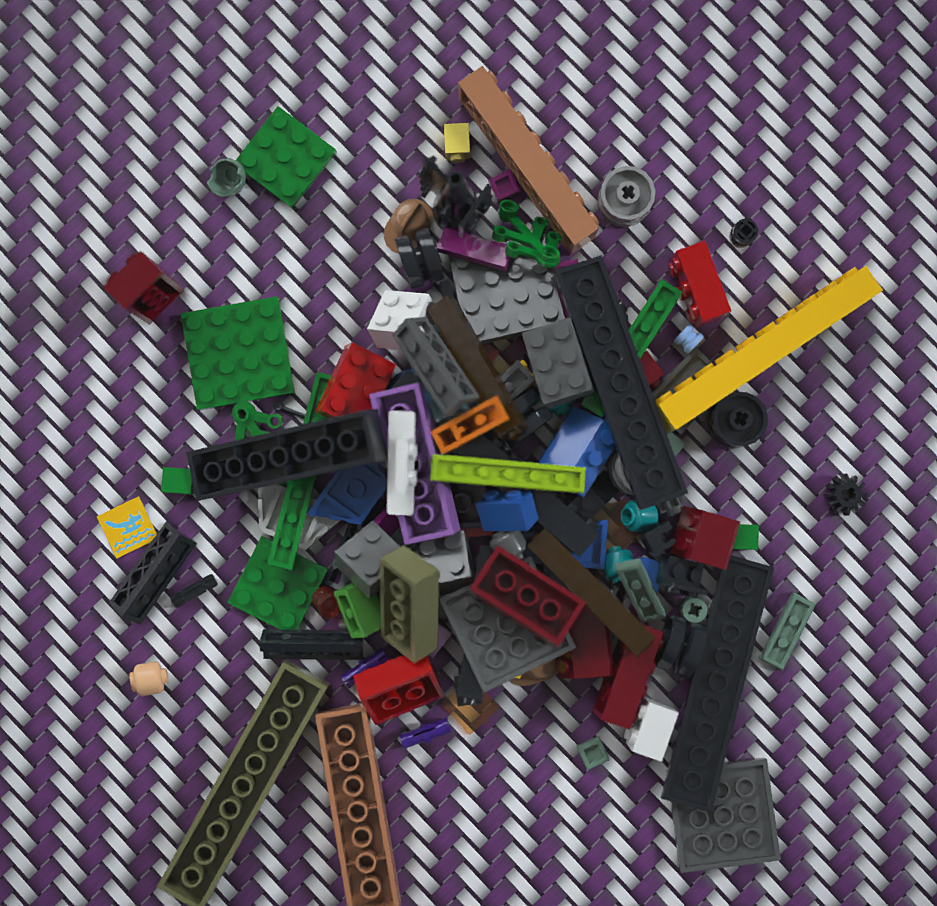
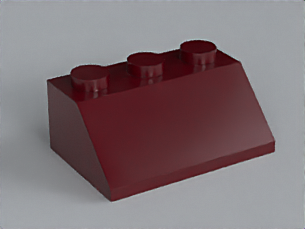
M584 605L568 631L576 648L556 657L558 679L614 676L610 630Z

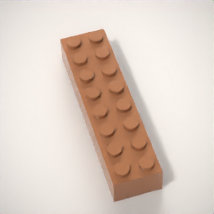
M481 66L458 82V99L508 169L511 170L513 176L538 211L548 220V225L553 232H557L562 236L561 243L568 253L572 255L595 238L599 229L597 226L599 221L591 211L588 213L584 208L583 204L585 203L581 195L577 191L573 192L569 187L570 181L566 174L556 169L554 166L556 162L549 151L544 152L539 145L541 140L534 131L530 132L526 127L527 121L520 111L516 112L511 106L512 100L505 90L501 92L496 85L498 81L492 71L489 70L487 72Z
M362 703L319 710L315 717L347 906H401V895L370 716Z

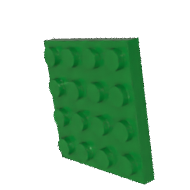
M278 296L181 313L198 411L234 405L242 401L251 402L296 394Z

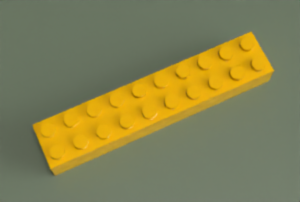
M867 266L860 270L856 267L852 268L795 306V308L777 318L775 322L773 321L755 333L757 338L752 335L734 347L737 351L736 353L731 349L714 361L716 363L715 367L710 363L694 374L695 380L689 377L674 387L676 393L672 394L669 391L656 399L655 403L666 433L669 434L882 292L883 289Z

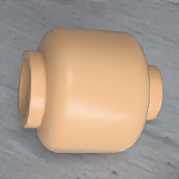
M157 661L136 665L134 671L130 672L132 691H137L139 696L163 692L164 683H169L167 669L161 668Z

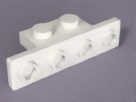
M414 411L389 412L387 513L392 515H412L414 513V486L417 479L416 471L414 470V462L417 457Z

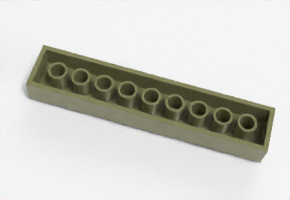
M288 659L282 663L157 888L189 906H206L328 689L329 682Z

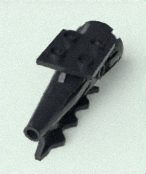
M434 155L430 158L426 157L418 175V178L421 179L419 182L421 185L420 191H422L421 196L426 198L430 191L435 193L437 196L433 202V216L437 226L443 231L445 228L459 231V237L464 239L466 234L471 235L476 229L481 213L485 215L492 205V186L487 183L477 198L461 172L452 171L447 176L437 167L438 165L435 163L437 157Z

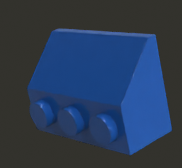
M572 406L537 462L540 464L586 467L584 493L567 492L571 496L584 497L615 448L607 422Z

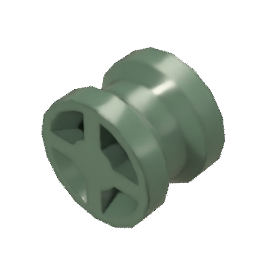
M687 597L680 604V614L689 622H701L707 615V606L699 598Z

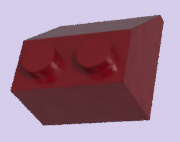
M683 505L674 535L676 542L671 546L669 553L727 570L740 521Z

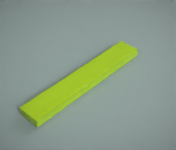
M432 454L430 480L584 493L586 467Z

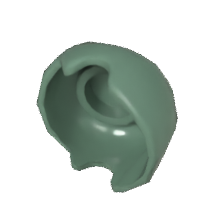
M232 158L220 159L210 168L211 177L207 184L213 194L219 197H229L242 191L245 185L246 173L238 161Z

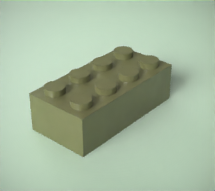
M403 545L380 558L381 637L412 662L416 663L438 648L439 570Z

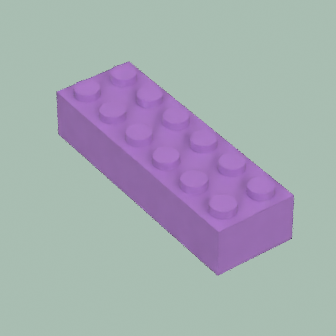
M423 382L369 394L373 409H378L387 454L389 412H415L417 457L414 462V470L416 471L417 479L414 486V513L412 515H398L405 545L457 533L460 531V525L450 483L430 480L432 454L442 455L431 434V431L436 429V423L428 389ZM385 460L388 471V460Z

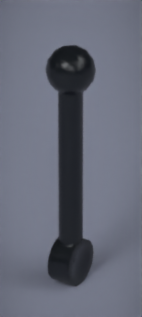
M279 401L273 404L275 411L282 410L305 419L306 414L285 407Z

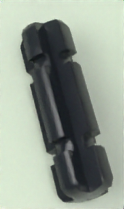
M213 574L207 575L202 578V581L198 580L184 588L181 593L177 592L170 597L172 604L175 608L184 605L186 601H191L207 592V589L210 590L218 585L217 580Z

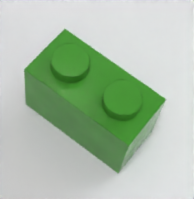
M353 582L334 591L351 638L366 637L381 629V604L377 593L369 599Z

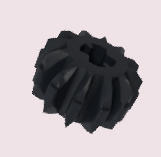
M847 473L842 474L841 479L838 476L832 477L834 484L827 483L825 485L827 489L831 490L823 495L831 499L826 505L827 507L835 505L833 511L835 514H839L842 511L844 516H849L851 511L853 513L859 512L858 505H866V502L861 497L868 496V492H861L865 483L857 484V476L849 478ZM844 490H848V491H849V492L846 493V494H849V495H850V496H849V499H843V498H842V497L845 496V495H842V491H844Z

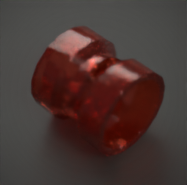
M327 586L320 587L313 593L312 603L324 618L332 619L341 613L332 588Z

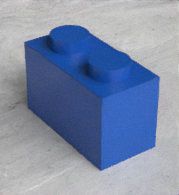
M516 489L509 492H498V490H491L486 492L476 503L483 531H528L539 519L531 491L521 492Z

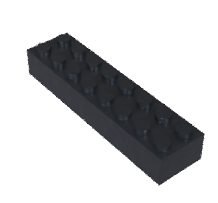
M378 409L362 410L186 452L196 501L388 460Z

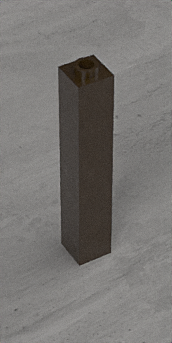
M446 296L427 310L457 364L480 396L478 399L479 403L482 404L495 396H498L509 420L494 428L498 437L505 440L509 439L510 441L523 434L522 430L527 428L528 425L459 303L450 296Z
M546 528L542 532L540 530L536 531L529 538L528 541L530 543L527 547L576 596L586 601L585 605L637 658L656 640V637Z

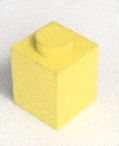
M469 123L444 124L445 159L453 163H461L465 159H470Z

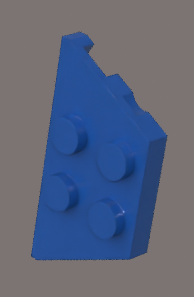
M380 461L338 470L307 514L309 516H319L361 525L388 488V477Z

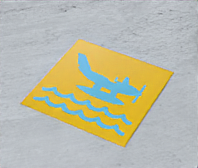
M139 496L97 516L116 559L152 542L157 535Z

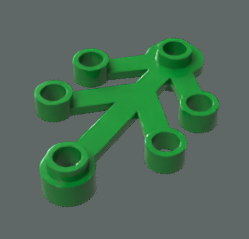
M511 200L501 201L498 209L499 218L504 222H510L519 232L508 230L503 226L494 227L492 238L495 241L513 240L507 243L505 254L512 258H516L520 254L534 258L544 268L558 266L560 263V253L557 247L560 245L562 236L552 231L547 234L545 241L547 245L543 246L540 242L542 233L547 229L548 220L544 217H535L532 225L533 232H531L517 216L518 204ZM519 243H522V244H525V245H529V246H531L532 248H528V247H525V246H521Z
M247 401L237 403L232 410L233 420L237 423L234 441L244 439L247 429L252 436L269 433L268 431L261 430L256 422L267 423L272 429H278L284 425V418L281 414L271 415L258 412L253 404ZM242 409L246 412L245 418L241 417L240 412ZM274 417H277L279 420L277 426L273 424ZM288 482L280 483L279 485L287 486Z

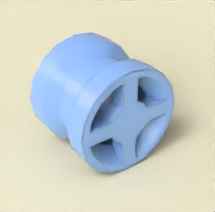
M689 323L673 342L676 345H681L684 348V352L688 355L704 336L701 333H696L693 330V326Z

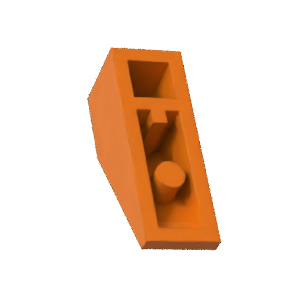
M495 396L432 430L431 434L443 455L509 420V417L498 396Z

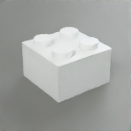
M384 291L367 328L377 348L401 350L392 334L406 318L427 317L433 326L434 321L427 310L434 305L429 294ZM419 326L421 331L425 332L422 326Z
M645 697L644 700H640L637 708L639 710L637 722L632 724L630 730L626 729L624 738L627 739L626 744L633 752L662 762L678 712L670 705Z

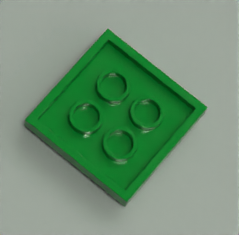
M277 106L236 161L243 166L246 175L293 209L337 151Z
M261 536L227 603L280 630H298L328 569L298 553L292 571L269 566L267 562L273 541Z

